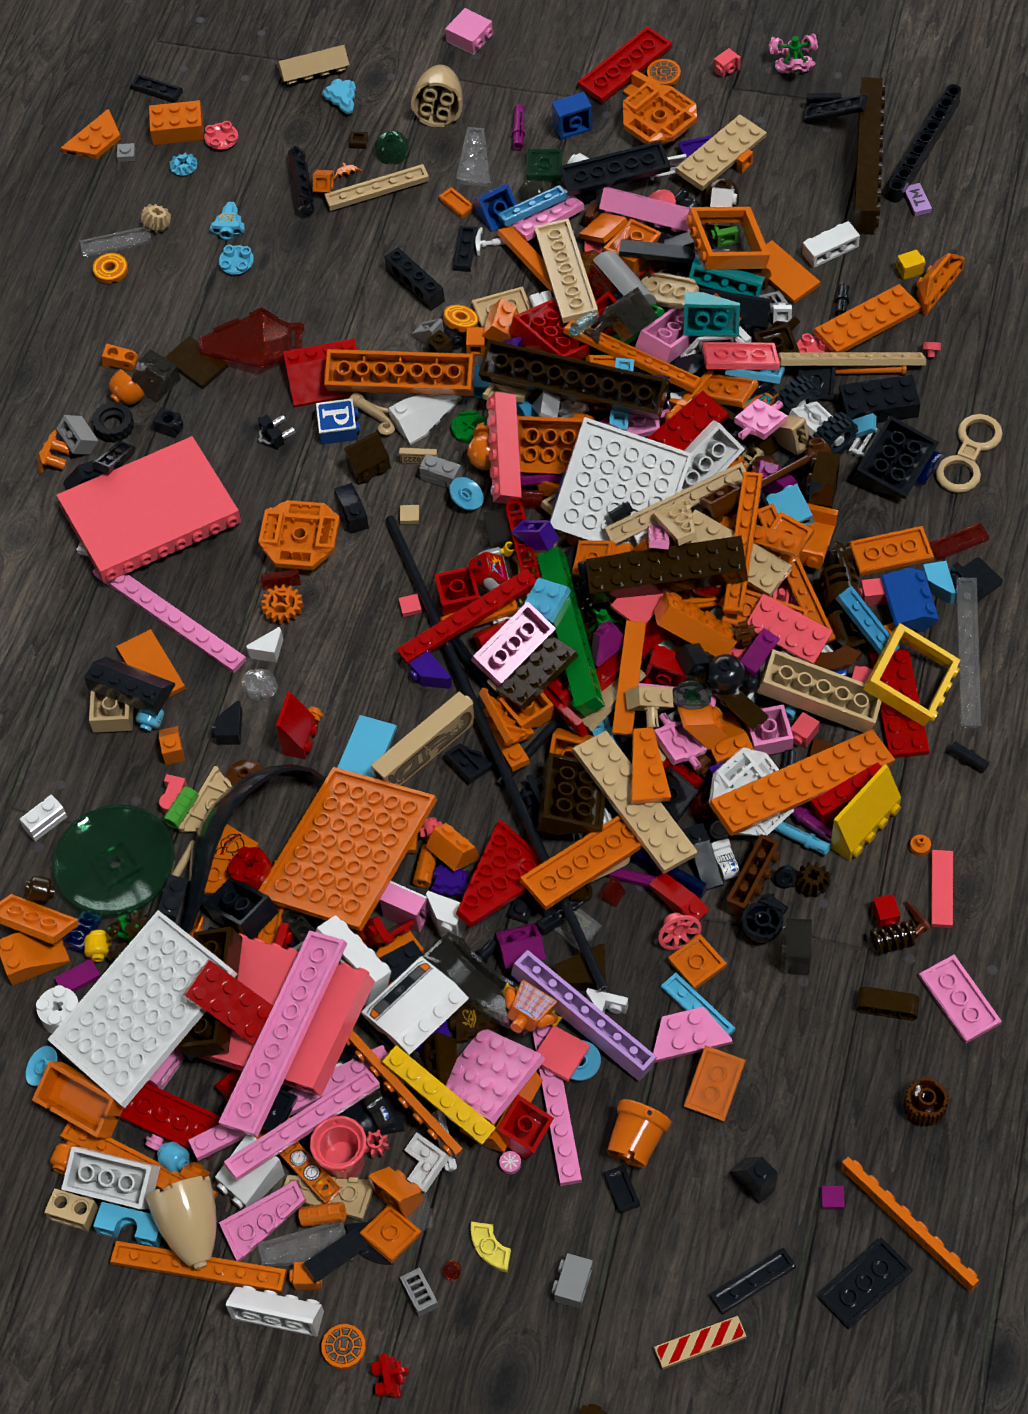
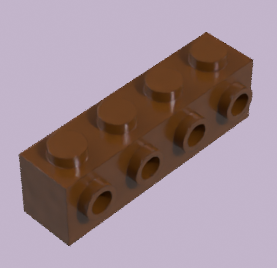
M760 834L726 899L725 911L742 918L745 908L749 904L755 903V897H759L763 891L764 885L762 884L764 880H768L771 876L772 864L777 863L780 858L779 841Z

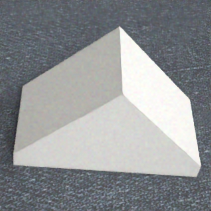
M280 627L246 646L250 659L277 663L283 643Z

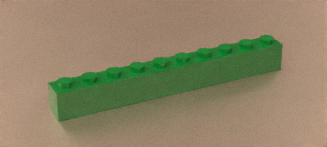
M556 546L537 556L539 561L537 566L543 579L567 586L571 590L552 625L556 628L557 639L574 649L579 655L564 670V674L569 681L568 690L573 697L571 702L574 709L586 716L605 707L567 557Z

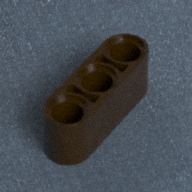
M861 987L858 990L856 1010L863 1014L912 1021L918 1018L920 998L911 993Z

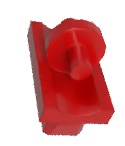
M386 1353L380 1354V1360L371 1364L374 1376L383 1375L384 1379L383 1382L375 1384L376 1395L379 1397L391 1396L395 1399L402 1397L400 1385L405 1384L404 1377L409 1375V1368L402 1367L401 1361L395 1362V1357H389Z

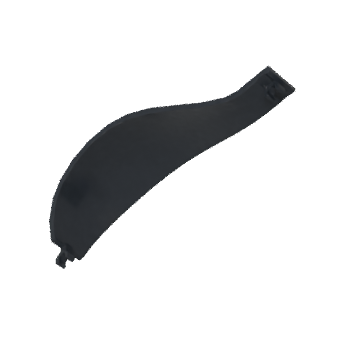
M294 764L269 766L250 773L228 788L217 799L203 819L191 851L187 878L188 884L179 923L181 929L189 934L194 926L214 855L224 828L234 810L248 794L274 776L296 777L309 784L315 783L318 789H320L326 779L323 775L312 768Z

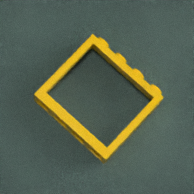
M899 623L892 631L863 690L920 725L925 726L930 720L934 721L938 714L936 709L943 704L945 700L943 695L949 691L953 684L950 680L955 678L960 668L957 666L960 659ZM899 641H902L947 669L928 709L880 681Z

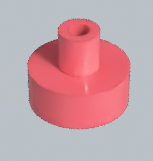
M923 342L922 349L928 350L927 357L935 358V351H941V343Z

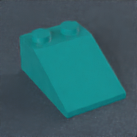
M685 292L683 335L739 337L740 303L704 292Z

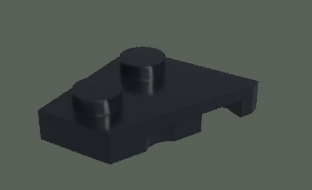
M460 743L444 753V758L469 784L496 767L494 759L482 756L483 752L472 750Z

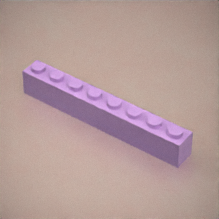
M529 950L514 963L511 975L520 983L522 980H525L555 999L557 1002L553 1010L635 1079L640 1081L653 1068L657 1056Z

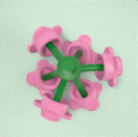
M814 33L810 36L805 35L802 43L798 41L799 38L797 36H793L792 41H789L788 44H783L780 38H771L769 43L770 53L778 55L782 52L783 55H786V58H780L775 61L777 71L783 74H790L792 71V73L797 74L812 69L815 61H812L813 59L810 56H803L801 47L807 52L818 49V42Z

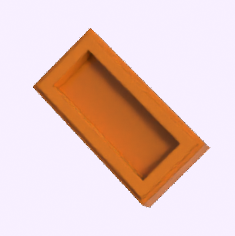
M452 187L438 196L439 201L461 219L475 210V206Z

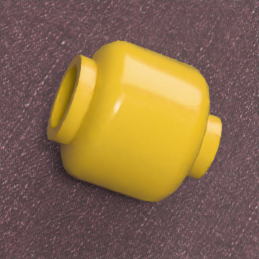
M93 930L85 937L84 953L87 957L92 958L94 962L104 961V958L108 957L107 953L110 952L108 946H112V941H107L106 931Z

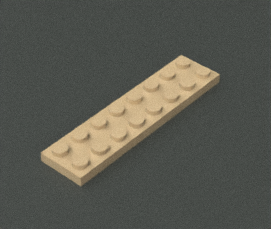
M569 218L534 226L563 323L599 315Z
M607 731L573 748V754L663 874L697 856L698 851L661 802L630 805L632 764Z

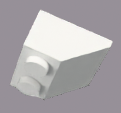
M427 891L426 897L428 899L430 916L439 936L447 942L455 940L459 943L467 926L456 915L460 902Z

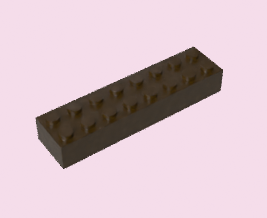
M742 535L682 544L680 546H669V549L655 548L586 559L592 604L611 602L617 598L664 594L665 591L671 593L748 581Z

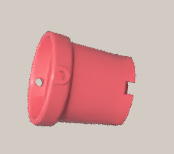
M333 1116L323 1120L315 1127L310 1138V1150L315 1161L331 1177L340 1179L356 1177L364 1166L367 1137L363 1127L356 1120L346 1116Z

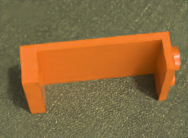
M807 503L815 521L814 524L808 527L814 530V534L798 557L803 566L821 570L837 524L839 510Z

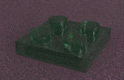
M528 149L527 180H562L559 166H562L563 149Z

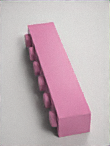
M610 187L603 189L599 209L604 210V213L612 215L614 213L621 214L622 217H626L629 220L631 217L637 218L638 222L644 224L652 222L655 227L659 228L668 226L674 232H681V230L690 231L686 225L685 217L690 209L688 207Z

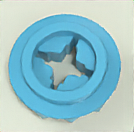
M186 152L183 155L178 153V156H173L172 161H170V169L176 175H189L197 168L196 158L192 154L188 155Z

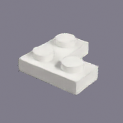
M416 1132L405 1148V1151L419 1162L407 1180L411 1183H416L426 1193L450 1156Z

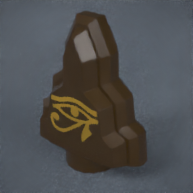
M464 1003L456 1010V1014L450 1016V1031H456L457 1043L468 1042L469 1038L475 1037L480 1031L487 1029L492 1031L501 1026V1017L492 1013H482L479 1008L470 1007L468 1003Z

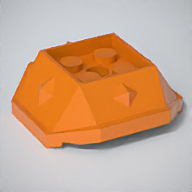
M646 82L623 100V129L644 144L661 141L664 146L668 142L680 137L681 134L697 122L696 103L672 86L654 85V83Z
M287 500L274 508L271 507L265 510L258 541L259 546L275 567L314 570L335 550L340 516L334 513L325 503Z

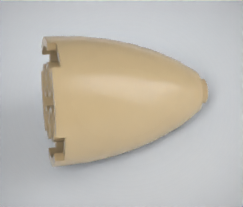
M435 65L424 72L418 80L411 99L412 111L420 119V122L431 127H444V124L456 121L461 115L463 107L460 81L454 71L448 66ZM435 100H438L437 113L435 115L433 113Z
M202 1176L181 1180L163 1188L161 1192L160 1189H156L147 1194L146 1200L155 1224L173 1252L189 1267L194 1266L195 1270L208 1266L207 1262L211 1260L214 1249L217 1223L215 1198L210 1177H205L204 1180Z

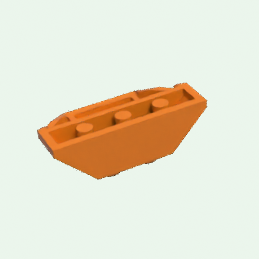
M947 253L938 259L933 266L930 265L924 277H920L916 285L918 287L917 298L922 306V314L924 316H927L962 272L965 257Z

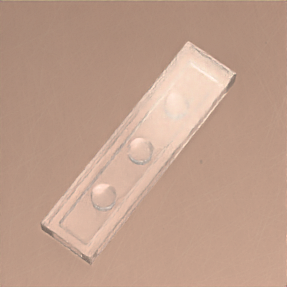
M145 227L79 240L83 258L152 243L149 228Z

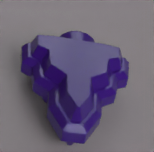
M441 864L433 874L435 881L431 891L438 895H459L463 898L470 883L468 874L462 868L453 871L448 865L445 867Z

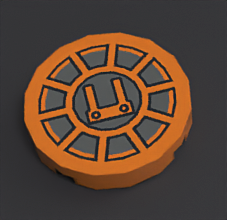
M670 59L656 60L647 68V77L659 84L675 85L680 80V67Z
M338 1324L330 1328L324 1335L321 1343L322 1354L333 1368L339 1370L351 1369L364 1358L366 1341L362 1332L355 1326Z

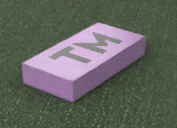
M921 184L909 185L905 192V197L914 216L931 213L932 207Z

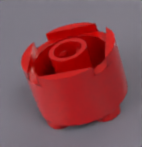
M244 846L239 848L237 854L232 858L228 872L234 880L241 881L259 890L264 880L270 874L273 864L262 849Z

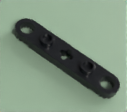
M293 146L288 151L297 208L302 214L309 216L315 207L313 205L314 200L307 162H305L306 156L303 153L304 151H301V148Z

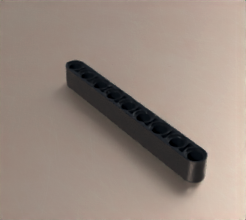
M950 84L946 87L891 178L888 198L892 202H899L904 198L906 190L913 183L959 106L961 97L960 86Z

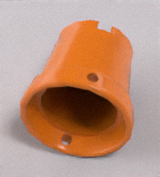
M622 1099L617 1107L618 1117L606 1152L617 1160L619 1158L625 1160V1163L644 1169L660 1138L669 1130L671 1120L652 1107L633 1100Z

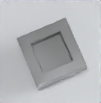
M135 143L117 144L118 162L135 161Z

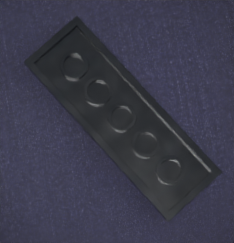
M661 141L559 166L568 197L670 171V165Z

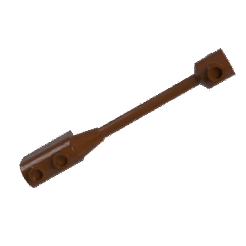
M823 438L811 439L809 447L805 449L804 457L763 478L762 487L807 463L811 464L813 457H817L818 451L832 453L830 446ZM729 482L699 498L702 513L718 523L723 521L722 516L725 514H737L741 487Z

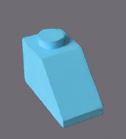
M947 562L923 564V571L926 574L931 594L950 604L954 603L956 592Z

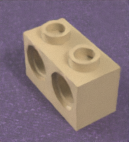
M54 1188L44 1213L49 1220L89 1232L98 1206L92 1197L78 1196L73 1192ZM61 1202H67L65 1207L58 1208ZM87 1208L84 1214H78L80 1209Z

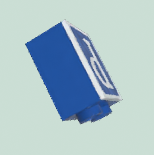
M353 398L316 403L321 445L358 440L357 433L361 432L360 423L355 418H358L359 414L358 407H354Z

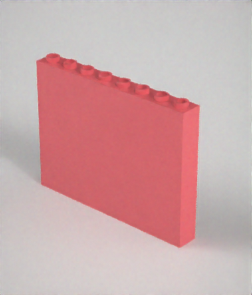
M193 436L119 467L109 474L105 473L57 494L60 508L103 583L114 580L121 575L132 572L139 567L148 565L157 559L166 557L173 552L184 549L191 544L200 542L209 536L218 534L227 528L241 523L238 508Z
M240 934L243 940L238 981L274 1006L299 952L293 948L283 949L275 943H271V945L266 944L258 938L251 940L247 936ZM342 962L340 965H337L282 1083L283 1085L322 1096L375 983L369 975V971L360 967L354 969ZM231 1030L229 1053L197 1058L243 1071L256 1042L254 1045H251Z

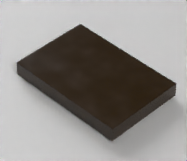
M188 336L164 357L166 363L202 389L228 368L227 362L191 336Z

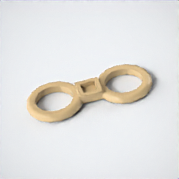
M975 414L964 418L959 424L958 436L959 440L963 443L957 455L949 456L937 465L936 478L943 488L950 492L963 493L974 489L979 483L981 473L976 460L981 451H989L995 448L1000 443L1003 434L1000 424L994 418L988 415ZM973 423H985L994 430L995 436L985 443L974 442L966 435V428ZM951 464H963L972 471L973 478L965 484H953L945 478L944 470Z

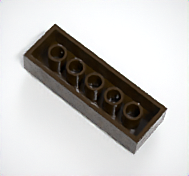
M231 926L194 932L193 938L237 973L235 978L238 980L243 937ZM205 1012L179 1043V1048L190 1058L229 1053L231 1029Z

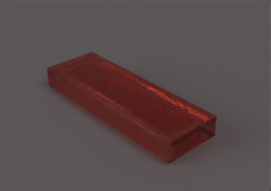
M980 522L929 542V545L937 560H941L988 541L989 535Z

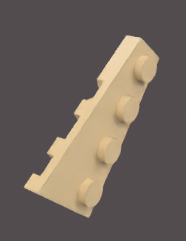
M287 1175L284 1186L296 1180L307 1200L304 1205L324 1204L299 1176ZM332 1177L342 1188V1191L329 1203L342 1201L347 1211L346 1217L363 1221L373 1194L369 1178L358 1179L349 1177V1179Z

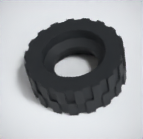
M107 402V404H102L93 413V428L97 437L102 441L104 440L108 443L122 441L128 438L134 429L131 410L123 403ZM118 416L122 419V423L118 427L106 428L104 425L105 420L110 417Z

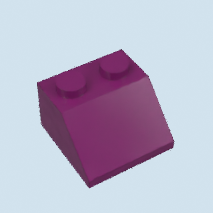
M536 923L495 932L505 969H513L514 963L527 950L539 960L546 959L542 937Z

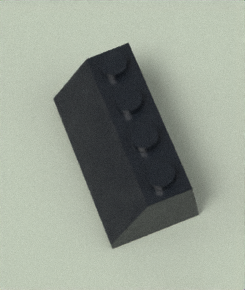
M699 287V292L711 295L716 293L721 298L740 303V317L742 319L739 321V327L741 326L749 336L754 337L753 332L768 329L771 299Z
M109 657L94 661L84 676L88 690L155 716L158 715L175 687L174 682Z

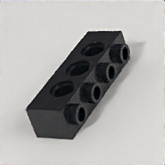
M399 247L384 256L386 270L429 310L432 311L445 302L444 288Z

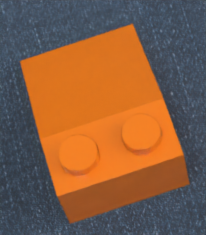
M631 218L603 248V252L614 251L619 255L621 239L657 243L661 232ZM619 256L635 275L646 261V259Z
M731 711L724 712L721 716L726 723L725 729L728 736L710 750L707 748L706 753L711 759L712 765L730 759L743 747L754 750L746 731Z
M20 932L0 939V957L12 986L71 963L62 938L52 944Z

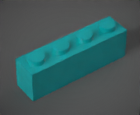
M698 258L694 259L689 275L690 279L695 280L697 284L756 297L760 295L765 278L737 269L705 270L702 261Z

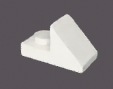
M587 988L586 998L603 1013L608 1009L615 1014H626L628 1009L627 997Z

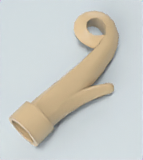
M354 392L349 399L353 398L354 407H358L361 411L381 422L377 428L380 434L391 435L395 431L394 423L384 414L389 412L388 408L380 407L367 401L358 392Z

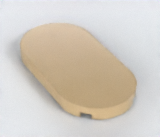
M654 273L652 277L648 278L647 276L641 280L656 298L657 306L681 309L684 308L685 292H699L697 283L690 278L665 273Z

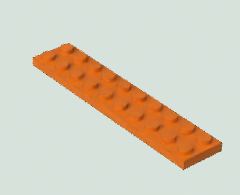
M871 729V731L869 730L710 800L709 805L730 836H733L811 801L877 762L881 766L884 764L889 766L894 763L895 759L875 731Z

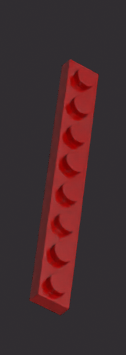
M528 569L523 570L397 648L398 653L409 666V663L427 651L435 650L532 590L537 580Z

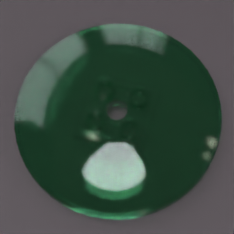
M123 804L99 807L76 819L62 834L53 858L54 876L63 895L72 904L84 911L97 915L129 913L151 902L164 889L168 875L172 874L175 864L174 843L163 822L145 809ZM113 861H121L118 867H111Z

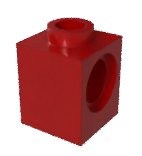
M894 894L873 898L872 909L878 928H885L886 925L893 927L894 923L899 924L901 915Z

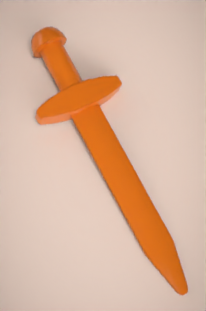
M715 369L707 370L700 377L702 378L701 384L693 393L687 391L681 399H669V404L673 408L670 412H666L664 416L666 421L690 401L713 375Z

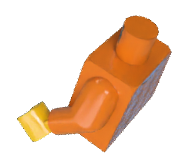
M522 980L519 987L515 988L506 983L502 994L505 996V1006L509 1009L507 1017L513 1021L510 1027L514 1032L521 1033L524 1028L528 1031H534L536 1027L557 1026L563 1018L555 1014V1010H552L557 1001L525 980Z

